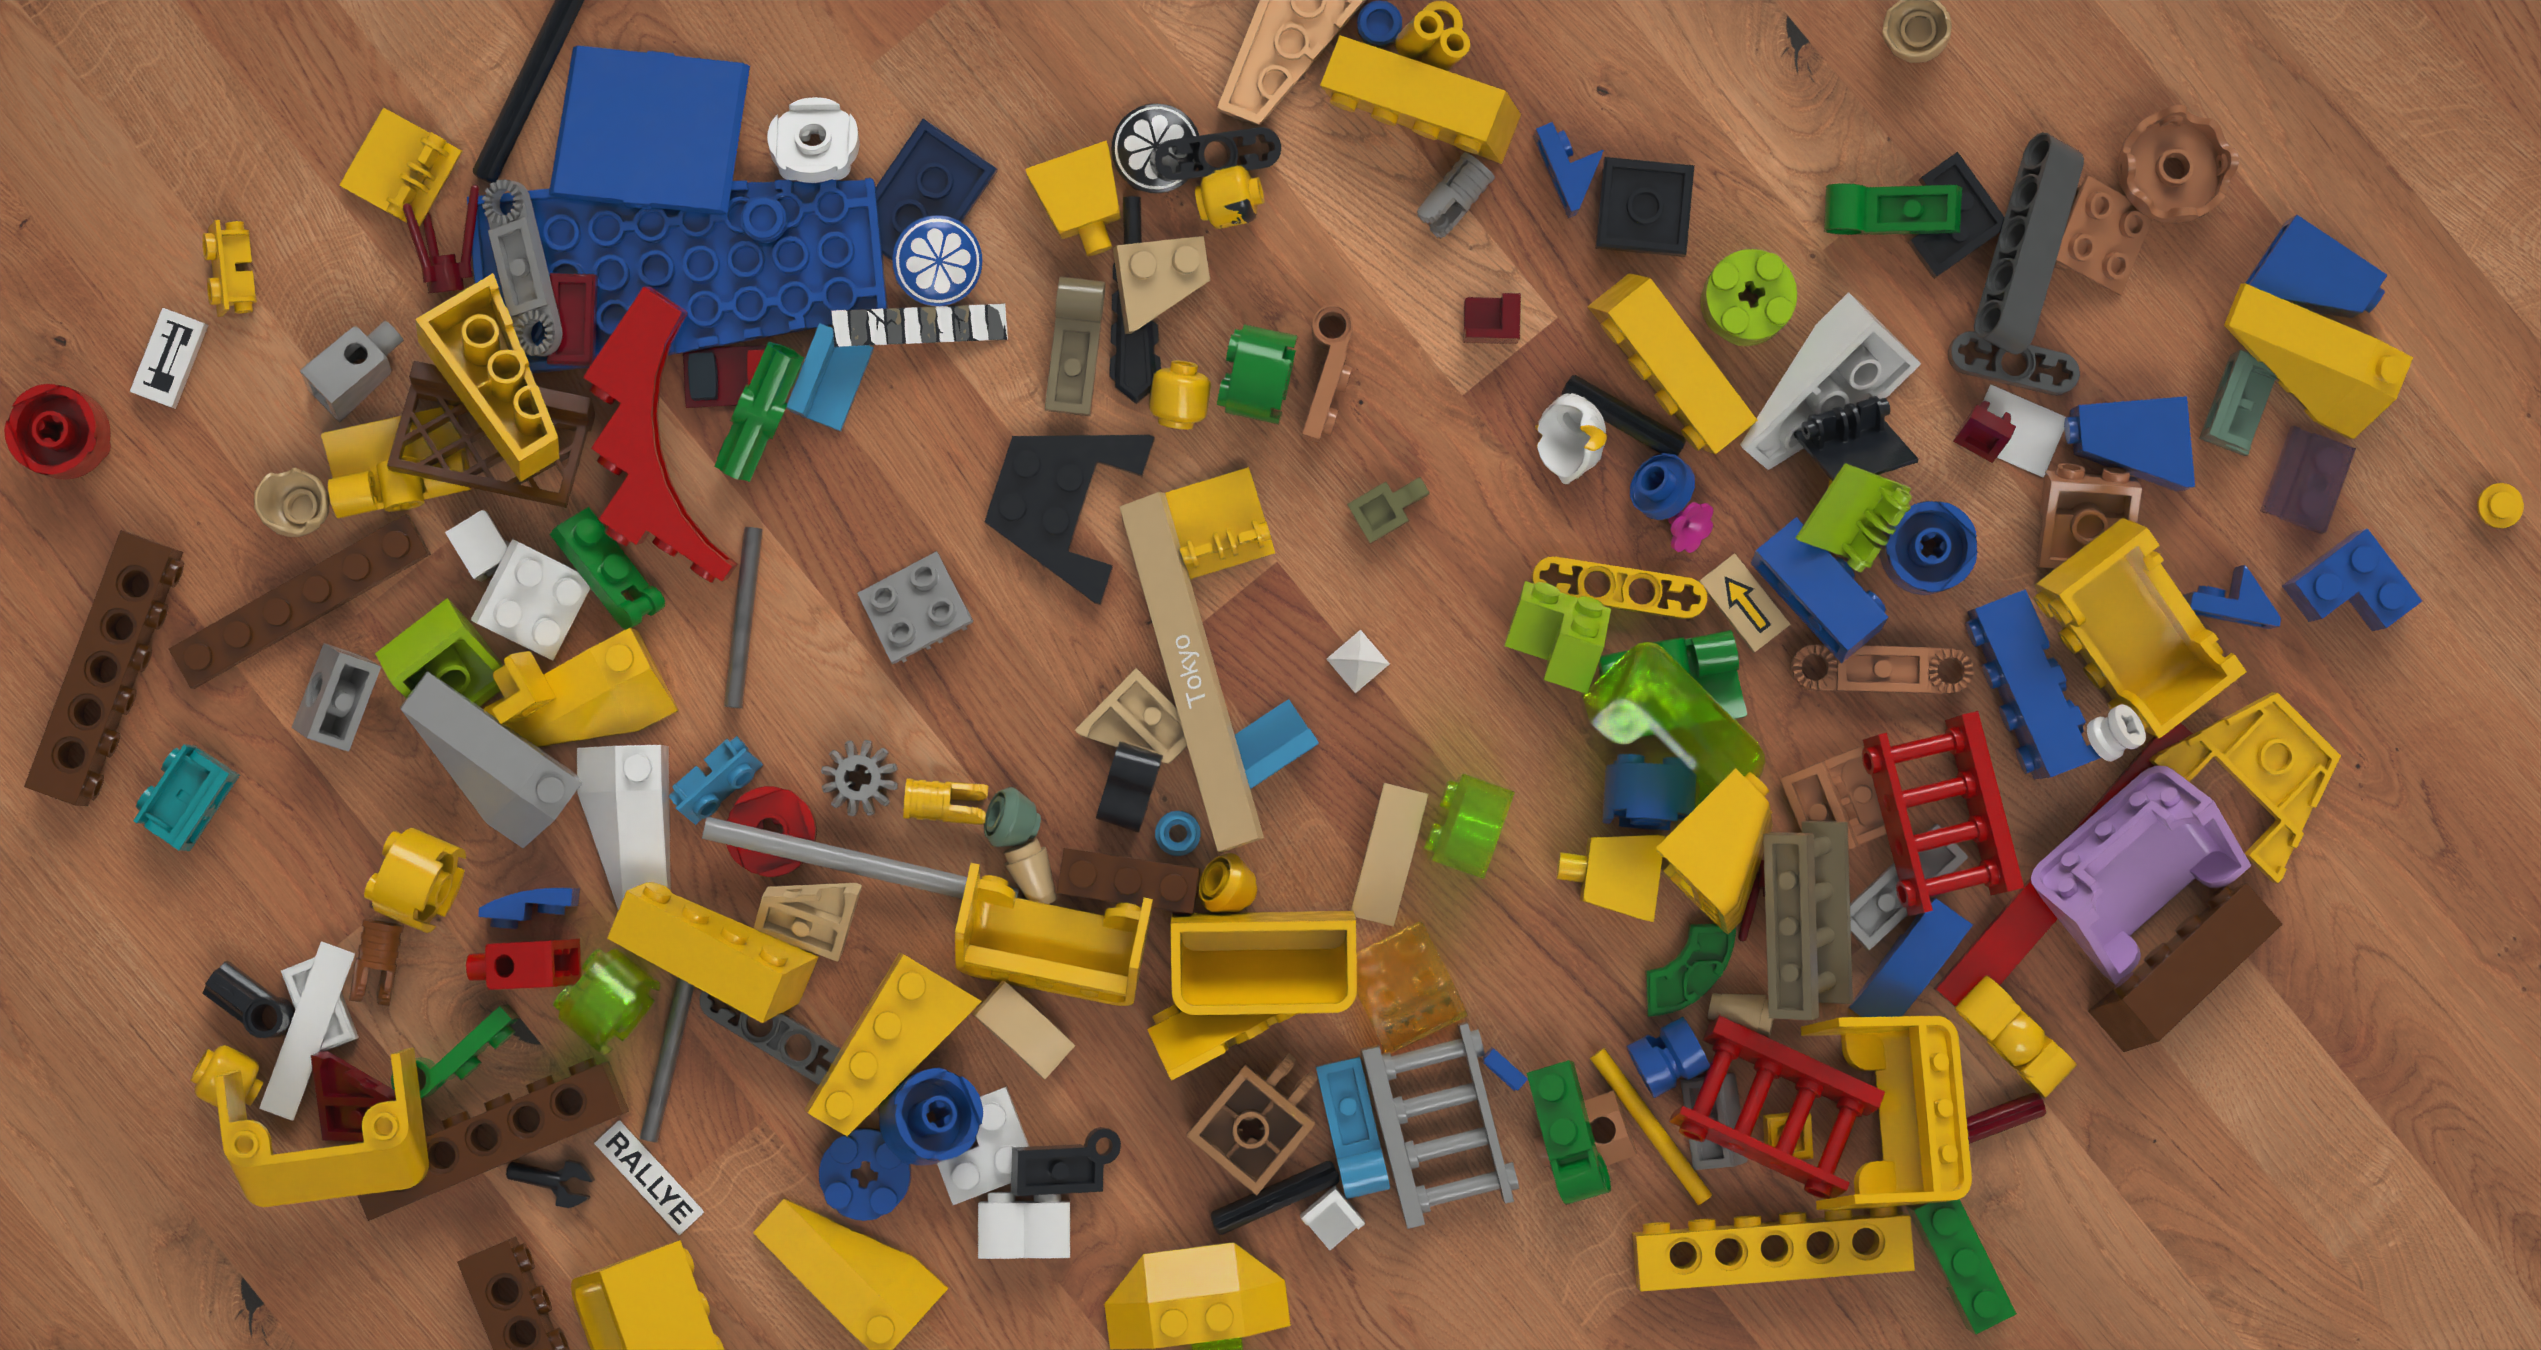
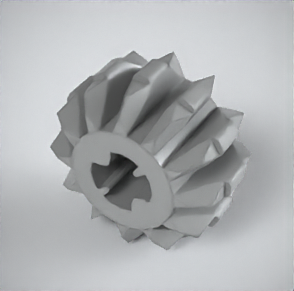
M864 740L860 755H858L853 741L845 742L847 758H844L838 751L832 750L829 755L832 760L839 764L837 769L823 766L821 770L822 774L835 776V782L826 783L822 786L823 792L840 791L832 800L831 805L834 808H839L847 799H850L847 807V814L850 816H856L860 801H862L865 813L868 816L874 815L873 798L883 806L890 804L889 798L881 792L882 788L898 789L897 782L885 780L884 777L886 774L896 772L898 770L897 765L893 763L880 766V763L889 754L885 748H881L870 758L873 745L872 741ZM860 765H864L868 768L864 773L871 775V782L869 785L862 784L860 790L856 791L852 788L855 782L849 781L850 772H858Z

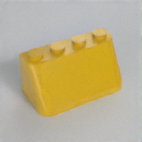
M1354 911L1172 913L1171 982L1172 998L1175 1005L1182 1012L1189 1015L1339 1013L1348 1009L1353 1004L1357 994L1356 918Z
M681 1240L597 1269L572 1280V1298L591 1350H724L721 1340L712 1331L708 1319L710 1309L707 1299L702 1292L698 1291L693 1277L694 1262L688 1250L683 1248Z

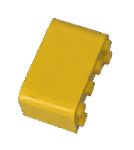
M2121 518L2035 584L2038 594L2033 599L2039 609L2049 619L2054 616L2062 627L2058 635L2066 647L2073 654L2079 652L2088 665L2083 668V671L2092 684L2099 690L2104 687L2112 699L2107 703L2110 710L2121 704L2130 707L2140 718L2145 731L2160 739L2247 671L2234 653H2230L2226 657L2222 656L2224 652L2216 642L2219 639L2215 633L2203 626L2161 565L2164 559L2160 553L2153 551L2160 545L2150 530L2143 525Z

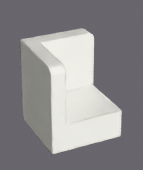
M484 510L477 512L445 532L473 579L481 582L495 574L510 542L504 540L491 517Z
M1335 1185L1300 1214L1301 1220L1314 1231L1329 1250L1333 1249L1356 1228L1359 1230L1365 1225L1362 1216Z

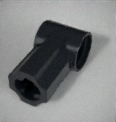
M229 961L224 962L213 972L205 983V989L202 994L243 1023L250 1035L257 1038H275L286 1035L295 1013V1008L289 1000L275 996ZM268 1005L272 1006L277 1013V1022L271 1030L262 1021V1013Z

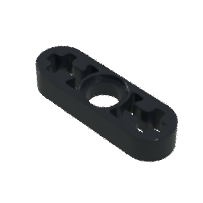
M1265 127L1171 139L1158 144L1153 149L1150 156V166L1153 173L1159 179L1167 182L1201 178L1215 173L1216 170L1234 166H1242L1247 171L1258 170L1272 166L1279 159L1281 142L1274 131ZM1256 136H1259L1261 143H1268L1269 152L1262 154V161H1259V157L1255 153L1238 156L1237 147L1256 143ZM1233 138H1238L1237 146ZM1212 141L1221 143L1227 151V160L1219 168L1212 167L1205 160V148ZM1189 144H1195L1194 153ZM1169 148H1172L1174 155L1177 156L1193 153L1194 162L1199 171H1193L1194 162L1177 165L1176 173H1172L1170 166H1163L1162 157L1169 155ZM1238 157L1242 165H1237Z

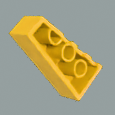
M1341 35L1338 38L1320 84L1322 89L1331 98L1329 102L1340 109L1349 112H1355L1356 108L1371 113L1370 116L1373 119L1384 124L1396 126L1397 123L1412 129L1413 132L1425 138L1441 140L1464 151L1477 154L1500 164L1504 160L1521 113L1505 90Z
M898 953L804 1110L843 1135L848 1136L982 1001L908 956Z

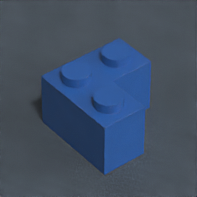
M2368 528L2353 532L2282 585L2308 622L2323 619L2349 600L2371 631L2388 628L2422 602L2421 598Z

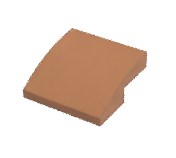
M1864 745L1780 778L1801 832L1803 821L1848 822V850L1887 834L1872 775L1867 773L1863 765L1862 750Z

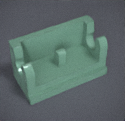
M2239 350L2229 356L2199 439L2243 456L2249 454L2274 381L2277 379L2275 374L2263 362H2258L2251 354L2243 350Z

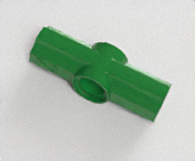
M768 342L750 385L746 384L730 420L733 424L716 458L717 461L714 467L721 470L723 474L737 480L751 481L768 440L773 439L787 407L788 402H785L802 367L804 357L795 350L782 344Z

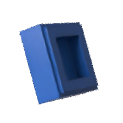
M1493 1047L1481 1058V1062L1514 1091H1518L1528 1080Z

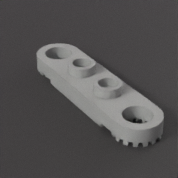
M506 179L496 180L497 182L489 184L490 188L485 190L486 196L482 198V200H485L482 207L486 211L485 215L490 227L488 233L506 307L524 352L531 356H549L560 346L563 332L528 190L521 183ZM506 191H509L514 196L513 201L516 203H513L512 206L515 207L510 210L511 213L504 215L500 209V199ZM538 321L543 323V326L546 327L545 332H547L544 336L546 339H543V344L540 343L539 346L534 344L531 337L532 328Z

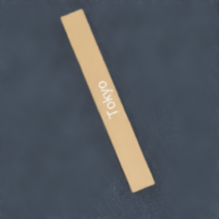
M1157 492L1120 506V511L1218 852H1225L1261 840L1264 836L1187 567L1184 565L1181 555V546L1166 494Z

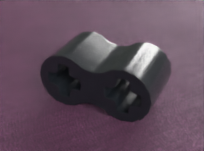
M1120 741L1113 758L1096 819L1139 833L1163 755Z

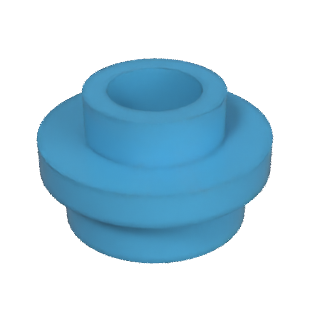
M1184 811L1167 813L1159 820L1155 830V837L1159 847L1167 854L1173 856H1183L1192 852L1197 847L1201 836L1197 820ZM1174 825L1185 827L1187 836L1184 841L1177 843L1171 840L1169 831Z

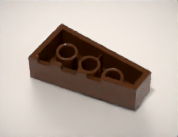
M2248 883L2231 889L2228 886H2224L2215 891L2206 900L2208 908L2201 914H2193L2184 920L2175 929L2177 934L2171 940L2153 949L2144 958L2145 962L2121 979L2113 987L2112 991L2088 1011L2123 1052L2159 1042L2283 925Z

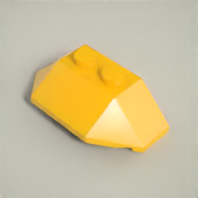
M1235 1242L1144 1253L1104 1304L1110 1349L1164 1348L1247 1337L1291 1326L1285 1279L1273 1272Z

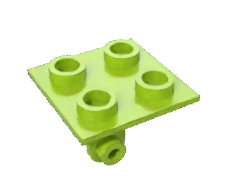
M1845 463L1795 538L1798 541L1849 558L1847 564L1854 570L1863 572L1865 567H1872L1874 559L1881 550L1876 543L1885 546L1889 541L1882 532L1894 534L1896 531L1895 527L1899 524L1905 513L1911 509L1909 505L1912 496L1909 494L1911 488Z

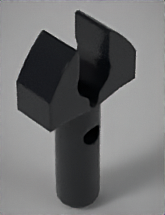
M566 1160L564 1168L557 1172L516 1162L509 1163L506 1169V1177L509 1180L551 1189L557 1197L555 1206L564 1208L577 1206L588 1200L590 1196L570 1192L568 1186L564 1185L562 1181H567L572 1177L588 1182L595 1180L583 1163L573 1160Z

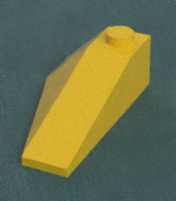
M1174 1004L1153 1015L1152 1018L1155 1025L1147 1030L1172 1081L1222 1055L1229 1047L1250 1040L1269 1029V1026L1277 1022L1281 1023L1296 1014L1189 1015L1179 1011L1178 1007Z
M785 1198L753 1232L841 1324L869 1350H893L948 1289L916 1257L882 1244L863 1233L860 1234L842 1226L830 1218Z

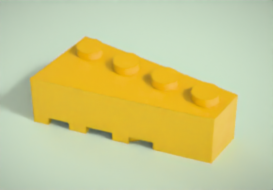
M493 273L415 319L419 344L520 482L559 459L558 435L539 387L535 383L528 359L520 345L507 307H505Z
M1628 273L1587 306L1601 323L1600 325L1607 336L1616 345H1619L1628 356L1627 361L1642 380H1647L1657 392L1654 394V397L1660 406L1670 416L1675 414L1685 426L1681 432L1696 451L1703 448V450L1716 455L1758 421L1651 278Z
M646 882L626 891L607 937L612 942L761 1023L800 1003L819 956L677 896L667 887L654 882Z

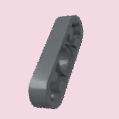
M1974 331L1959 335L1951 342L1948 349L1949 363L1956 371L1962 374L2057 396L2070 391L2078 383L2080 377L2079 365L2072 356L2029 345L2026 350L2020 353L2025 358L2026 368L2019 376L2008 375L2003 370L2001 361L2007 351L1999 347L1992 358V371L1985 368L1990 360L1976 358L1968 365L1964 363L1965 355L1958 353V348H1964L1971 341L1975 343V351L1989 354L1992 352L1991 345L1995 346L1978 337ZM2035 356L2042 358L2038 367L2051 369L2056 366L2057 362L2063 364L2062 372L2069 374V378L2062 380L2056 386L2052 384L2053 377L2051 375L2038 373L2035 376L2036 382L2031 381L2029 378L2036 367Z

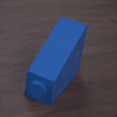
M2295 215L2284 223L2245 283L2312 312L2353 318L2363 313L2364 310L2370 313L2376 307L2385 293V290L2380 288V286L2387 277V274L2299 215Z
M2187 396L2078 405L2070 410V417L2065 418V439L2067 444H2073L2074 455L2107 467L2127 469L2132 476L2174 491H2186L2195 487Z

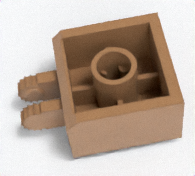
M1290 1053L1283 1058L1266 1080L1245 1063L1186 1135L1188 1139L1256 1196L1315 1126V1121L1296 1106L1318 1079L1315 1074L1310 1071L1307 1075H1304L1288 1098L1275 1088L1280 1079L1285 1077L1294 1067L1296 1058ZM1244 1118L1248 1121L1258 1118L1263 1123L1259 1125V1130H1264L1262 1136L1258 1139L1253 1135L1248 1137L1247 1140L1242 1138L1239 1132L1243 1131V1127L1238 1126L1240 1121Z

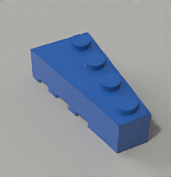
M2026 589L1967 611L1970 620L1965 622L1969 638L1975 647L1981 645L1987 661L1982 664L1983 673L1990 688H1998L2004 704L1999 706V713L2006 729L2009 732L2014 730L2020 747L2016 748L2015 752L2025 774L2031 772L2033 780L2051 778L2102 758L2093 749L2092 745L2086 746L2081 734L2084 732L2083 725L2086 723L2079 706L2075 707L2070 699L2066 700L2062 693L2067 690V679L2054 657L2047 659L2044 650L2050 648V642Z

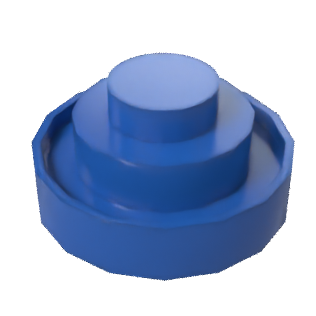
M1663 453L1653 456L1644 462L1634 474L1630 485V498L1634 507L1650 519L1663 520L1671 518L1682 511L1691 500L1695 489V475L1691 467L1675 454Z

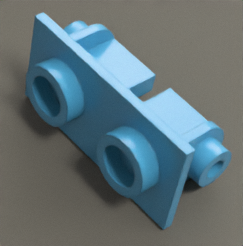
M738 736L731 741L725 739L721 745L703 759L712 770L708 776L698 766H695L672 786L674 791L668 795L669 798L677 806L676 809L695 825L702 819L713 815L724 799L736 789L747 785L753 779L755 772L763 766L762 762L748 751V747Z

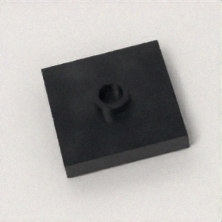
M1604 157L1595 249L1685 257L1687 253L1695 165Z

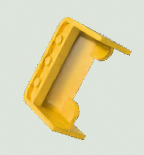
M970 864L955 929V967L958 971L977 978L997 982L1003 980L1012 985L1111 1005L1129 1006L1134 1004L1153 899L1143 898L1142 908L1131 903H1117L1115 908L1107 909L1105 915H1099L1015 898L1016 893L1012 888L1008 887L1007 880L991 875L982 876L980 879V864Z
M1942 1016L1842 1017L1801 1026V1036L1841 1035L1842 1052L1847 1063L1859 1071H1875L1876 1086L1885 1091L1879 1108L1883 1161L1868 1162L1858 1169L1854 1178V1195L1816 1201V1209L1880 1208L1947 1202L1963 1198L1971 1188L1972 1172L1959 1036L1954 1024Z
M406 1048L390 1054L396 1100L381 1102L368 1109L362 1121L364 1143L273 1154L271 1136L267 1128L258 1121L247 1120L241 1070L231 1071L214 1077L223 1150L245 1197L256 1206L272 1207L402 1190L420 1183L428 1172L429 1160L415 1049Z

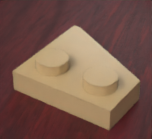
M1137 668L1075 729L1080 736L1114 747H1118L1121 741L1163 755L1162 762L1170 764L1187 747L1177 708Z
M858 883L767 887L761 899L754 929L795 947L838 962L844 951L862 885Z

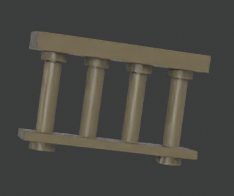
M1803 821L1802 833L1769 832L1763 835L1769 1018L1814 1020L1819 1018V1003H1853L1848 822Z

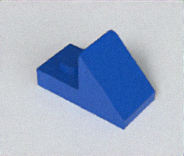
M1553 122L1536 128L1533 138L1568 218L1577 215L1604 150L1570 163L1568 157L1574 155L1570 141L1564 130L1557 132Z
M2245 565L2234 568L2229 598H2225L2226 590L2210 586H2198L2197 592L2193 591L2183 594V597L2198 616L2265 629L2280 627V615Z

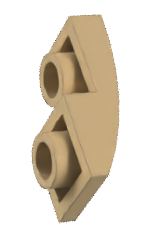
M1003 980L973 1013L994 1036L1015 1052L1043 1079H1046L1075 1047L1044 1015Z

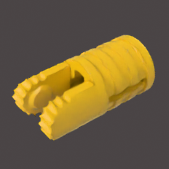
M907 778L903 819L916 818L917 820L929 819L930 821L942 820V822L984 825L986 819L985 811L978 807L951 805L952 799L966 801L987 799L989 786L950 781L945 783L926 780L918 781Z

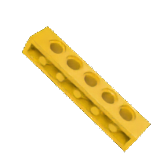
M1897 1206L1870 1208V1214L1852 1216V1209L1824 1210L1825 1218L1807 1219L1806 1212H1786L1779 1214V1221L1761 1223L1760 1215L1733 1217L1734 1225L1716 1226L1715 1219H1695L1688 1221V1228L1671 1230L1670 1222L1642 1224L1643 1232H1632L1636 1287L1640 1292L1915 1271L1911 1217L1905 1212H1898ZM1870 1228L1874 1234L1872 1247L1865 1252L1855 1251L1852 1244L1854 1234L1859 1229ZM1818 1231L1825 1232L1829 1238L1827 1250L1821 1255H1810L1807 1250L1809 1236ZM1770 1235H1779L1784 1243L1782 1253L1774 1259L1764 1258L1761 1253L1763 1240ZM1726 1238L1735 1239L1738 1244L1737 1256L1730 1262L1718 1261L1715 1255L1717 1244ZM1679 1242H1688L1693 1248V1257L1690 1262L1683 1266L1672 1264L1670 1261L1671 1248Z

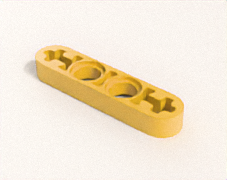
M1562 557L1542 559L1534 567L1531 575L1533 584L1538 582L1547 583V581L1540 579V572H1547L1550 565L1558 566V574L1569 577L1573 576L1572 567L1580 568L1581 571L1576 580L1577 595L1568 593L1571 584L1557 583L1555 587L1561 593L1577 598L1581 596L1594 598L1600 601L1603 606L1613 609L1677 619H1691L1699 615L1705 609L1707 603V592L1704 586L1698 580L1689 577ZM1601 572L1607 576L1610 587L1604 596L1593 597L1586 592L1584 580L1589 573ZM1636 579L1648 580L1654 588L1653 599L1647 604H1637L1629 596L1630 584ZM1661 581L1670 583L1667 592L1681 593L1684 586L1691 587V595L1698 597V604H1692L1689 606L1688 611L1681 610V602L1667 599L1665 600L1666 609L1658 608L1663 594Z

